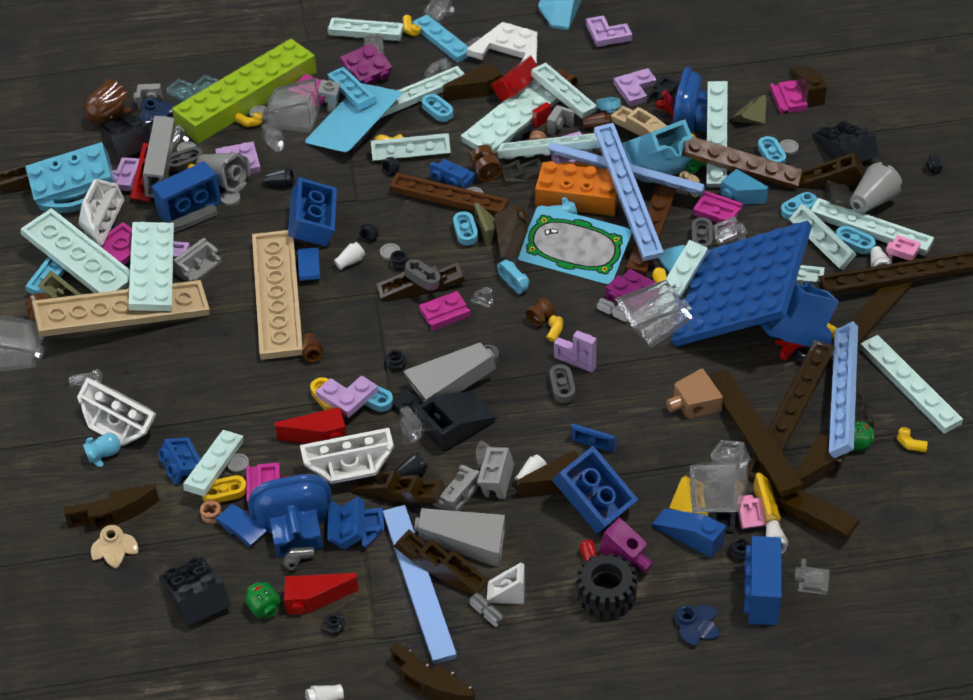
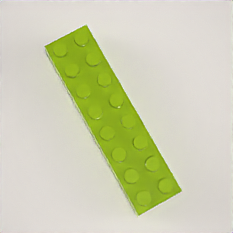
M293 39L287 40L173 107L175 126L199 144L234 123V117L237 113L247 115L255 106H262L294 87V84L305 74L312 76L317 73L315 55Z

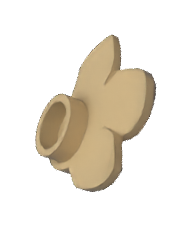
M116 525L104 527L100 532V538L93 543L91 548V556L94 561L105 558L106 562L115 569L120 566L125 554H138V544L134 537L123 534L122 529ZM109 533L116 534L113 538L107 537Z

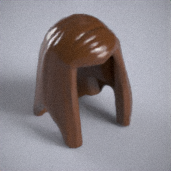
M105 80L86 100L84 114L87 119L93 124L102 125L129 114L132 111L131 108L126 107L124 109L123 107L128 95L127 90H123V85L119 84L116 80Z

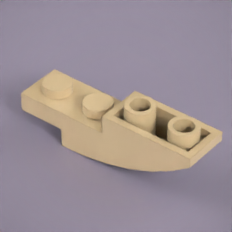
M621 106L611 115V122L640 136L667 126L658 118L639 107L633 111L625 106Z

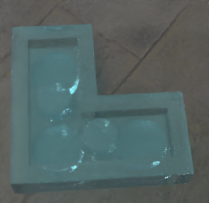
M204 74L197 82L190 84L178 78L167 88V94L185 101L219 80Z

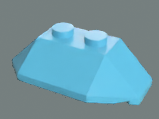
M540 0L538 8L551 28L569 30L582 0Z

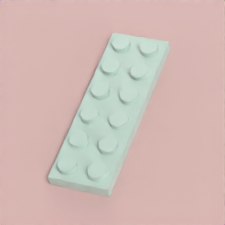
M533 79L524 89L503 101L461 135V142L473 149L480 145H489L496 154L501 143H509L517 132L533 123V109L546 102L551 104L552 108L560 100L536 79Z
M52 208L20 229L23 237L92 292L124 290L129 286L130 269Z
M132 222L129 310L172 311L174 223Z

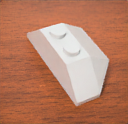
M99 179L93 180L82 202L79 226L85 235L99 246L104 244L124 202L117 183H110Z
M88 377L77 396L88 427L101 435L109 432L114 433L118 436L121 446H125L146 435L156 416V413L150 408Z
M389 428L300 445L304 466L331 484L377 475L394 448Z

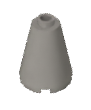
M240 153L203 154L197 159L196 165L205 161L216 173L218 185L229 192L241 191L247 184L245 182L246 177H250V162L246 156Z
M881 162L872 164L866 170L850 198V204L856 212L865 213L896 198L901 193L900 185L902 184V179L892 166L888 165L886 167L881 165Z

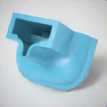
M686 119L624 142L622 146L629 164L674 176L685 170L687 163L691 160V158L682 156L685 141L692 139V135ZM638 178L640 181H643V182L654 183V182H651V181H647V180Z

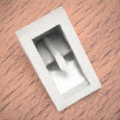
M523 563L515 565L488 581L487 601L489 603L524 604L525 573Z

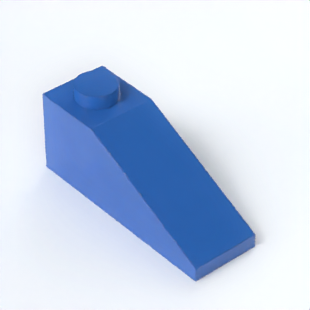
M664 508L652 523V527L710 558L714 557L725 539L726 526L702 514Z

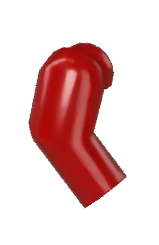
M588 539L581 542L580 552L584 561L589 562V557L593 555L598 557L595 543L592 540Z

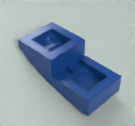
M318 247L298 249L300 281L320 279Z
M231 504L215 519L231 536L235 534L249 548L265 535L267 531L253 517L234 504Z

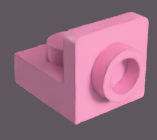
M897 235L893 242L890 241L888 243L886 253L891 262L895 256L911 261L918 253L921 243Z
M753 495L742 496L734 504L735 509H738L741 530L764 527L766 525L761 497L754 498Z

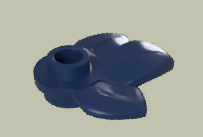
M146 98L141 102L142 111L139 114V118L149 125L154 121V116L168 117V115H172V108L174 106L165 101L159 102L154 98Z
M689 605L680 607L675 613V622L680 627L682 639L689 645L696 646L700 639L712 640L719 637V630L711 621L716 616L717 610L707 605H700L695 608Z

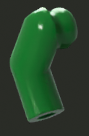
M691 159L686 165V170L694 174L701 167H707V163Z

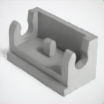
M202 238L173 260L176 274L187 282L199 280L222 263L221 258L215 254L218 252V249L209 243L207 239Z
M487 447L477 481L486 497L490 495L489 490H493L496 492L498 499H505L514 468V461L509 448Z
M461 465L458 468L460 471L455 479L443 491L438 503H433V505L441 510L459 511L479 488L477 484L479 471Z

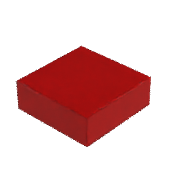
M546 102L532 110L533 126L538 128L547 123V119L551 114V104Z

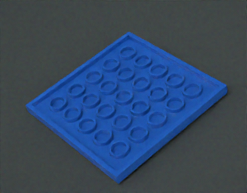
M809 221L794 223L784 228H777L771 232L758 234L751 238L741 239L737 242L724 244L708 250L707 255L690 283L671 339L675 347L786 317L812 228Z

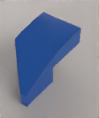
M382 508L364 510L363 549L370 546L385 531Z

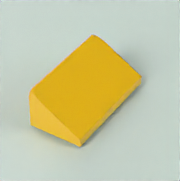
M757 473L753 487L756 498L761 497L765 522L767 523L770 520L779 522L781 518L770 481L764 475Z

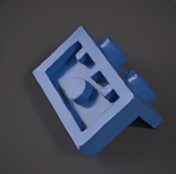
M443 159L439 164L434 162L430 164V178L442 184L467 189L476 180V173Z
M189 437L164 439L158 453L159 460L163 463L167 475L171 478L174 485H180L182 477L189 476L201 460Z
M357 497L344 506H340L333 501L329 503L328 541L345 550L364 538L365 501Z

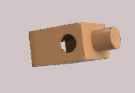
M702 368L674 384L673 397L666 400V405L670 412L681 409L686 418L691 419L721 412L723 396Z

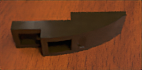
M145 484L109 491L110 499L64 507V515L68 527L73 528L90 524L92 531L103 529L108 525H117L130 520L159 501L156 484Z
M398 642L390 647L391 660L400 668L402 682L412 690L431 700H475L473 688L469 684H463L450 669H445L438 664L432 670L427 662H421L415 657L410 648L403 647Z

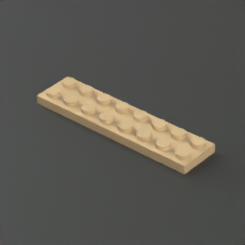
M288 230L252 234L260 359L302 355L303 343L294 238L288 236Z
M201 280L172 284V311L129 310V289L32 301L39 337L207 316L210 311Z

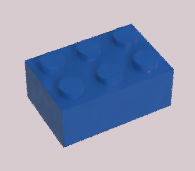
M205 161L152 185L158 216L165 223L209 205L217 206L222 203L217 175Z
M298 177L290 197L288 236L327 247L335 231L337 188Z
M594 446L563 469L552 480L597 534L638 500Z
M752 536L751 545H746V559L744 563V574H746V579L744 580V614H748V624L778 625L781 604V537Z

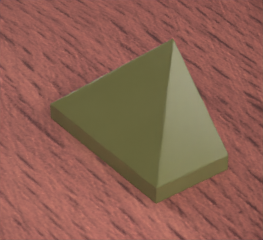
M762 95L752 99L732 116L730 121L765 124L766 96Z
M475 203L474 209L477 225L485 245H490L497 236L495 218L479 203Z
M52 270L38 285L40 289L52 298L82 295Z

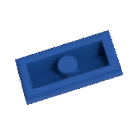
M573 423L571 425L572 441L591 447L594 446L611 453L614 452L618 444V439L615 436Z

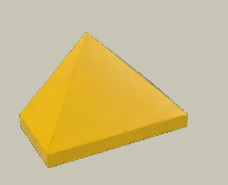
M687 476L682 477L669 508L708 516L700 483Z

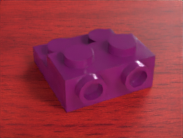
M373 43L340 57L343 67L361 84L372 85L374 82L385 80L391 75V64L383 53L380 54Z
M629 269L622 277L617 275L606 286L605 299L630 310L631 313L640 317L650 307L662 285Z

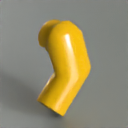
M901 427L898 430L897 440L905 449L926 453L928 441L914 440L910 436L909 428Z

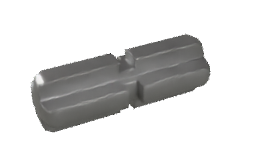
M600 298L597 302L598 310L609 315L613 314V317L624 322H628L631 318V311L620 305L615 306V303L605 298Z
M475 593L470 597V605L480 614H484V617L492 625L498 627L504 622V615L493 605L489 606L490 603L482 595Z

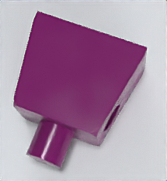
M618 518L604 532L598 554L604 553V556H609V553H612L614 557L620 555L624 557L623 561L628 560L631 563V567H637L644 574L651 569L654 563L644 555L647 548L646 541L621 518Z

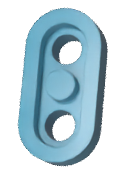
M428 94L422 98L423 110L436 120L447 122L453 118V107L438 95Z
M608 97L597 99L596 105L602 112L613 113L621 107V101L619 98Z
M770 136L760 138L758 141V151L761 156L785 164L786 154L779 142Z
M809 192L795 196L782 204L781 216L789 220L801 204L806 205L811 210L817 201V197Z
M469 212L455 214L453 225L458 242L462 245H473L478 240V232L473 215Z
M842 226L836 231V235L855 252L870 254V250L875 247L876 241L874 237L853 227Z
M504 260L497 264V269L502 279L518 294L528 290V277L524 273L522 274L513 262Z
M378 386L379 392L364 405L376 411L385 412L392 408L393 396L390 391Z

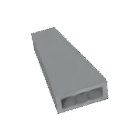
M154 116L143 171L145 197L154 198L152 185L167 179L169 176L175 134L174 118Z
M477 343L404 371L409 385L425 402L434 396L460 393L495 370L496 366L493 361L495 355L489 347L485 349L481 343Z
M421 508L420 518L416 517L415 531H418L419 538L425 543L432 539L442 549L448 551L453 549L459 555L500 567L505 535V515Z

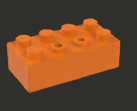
M553 161L542 163L535 187V207L562 205V198L566 197L575 204L577 212L615 216L619 197L608 169L582 162L556 164Z

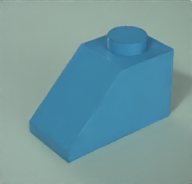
M736 169L721 181L720 196L743 203V205L765 204L767 202L768 187Z

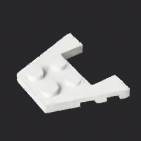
M502 22L468 47L467 56L482 60L488 49H493L523 58L522 61L531 55L536 62L537 32Z

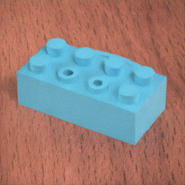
M102 142L26 166L34 201L42 211H48L51 208L57 213L81 210L84 199L71 203L65 202L86 196L95 179L116 183L108 152Z

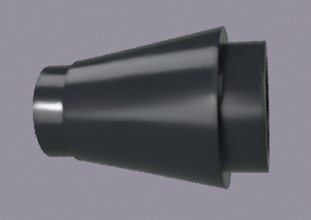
M284 167L265 173V185L289 187L290 184H294L292 168Z
M417 452L416 454L412 453L395 470L399 476L419 475L424 473L428 466L421 454Z

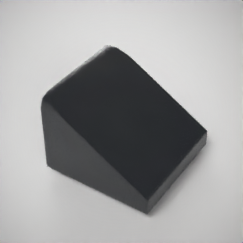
M529 124L517 132L510 142L528 141L532 133V125Z
M712 507L711 518L725 525V532H735L736 509Z

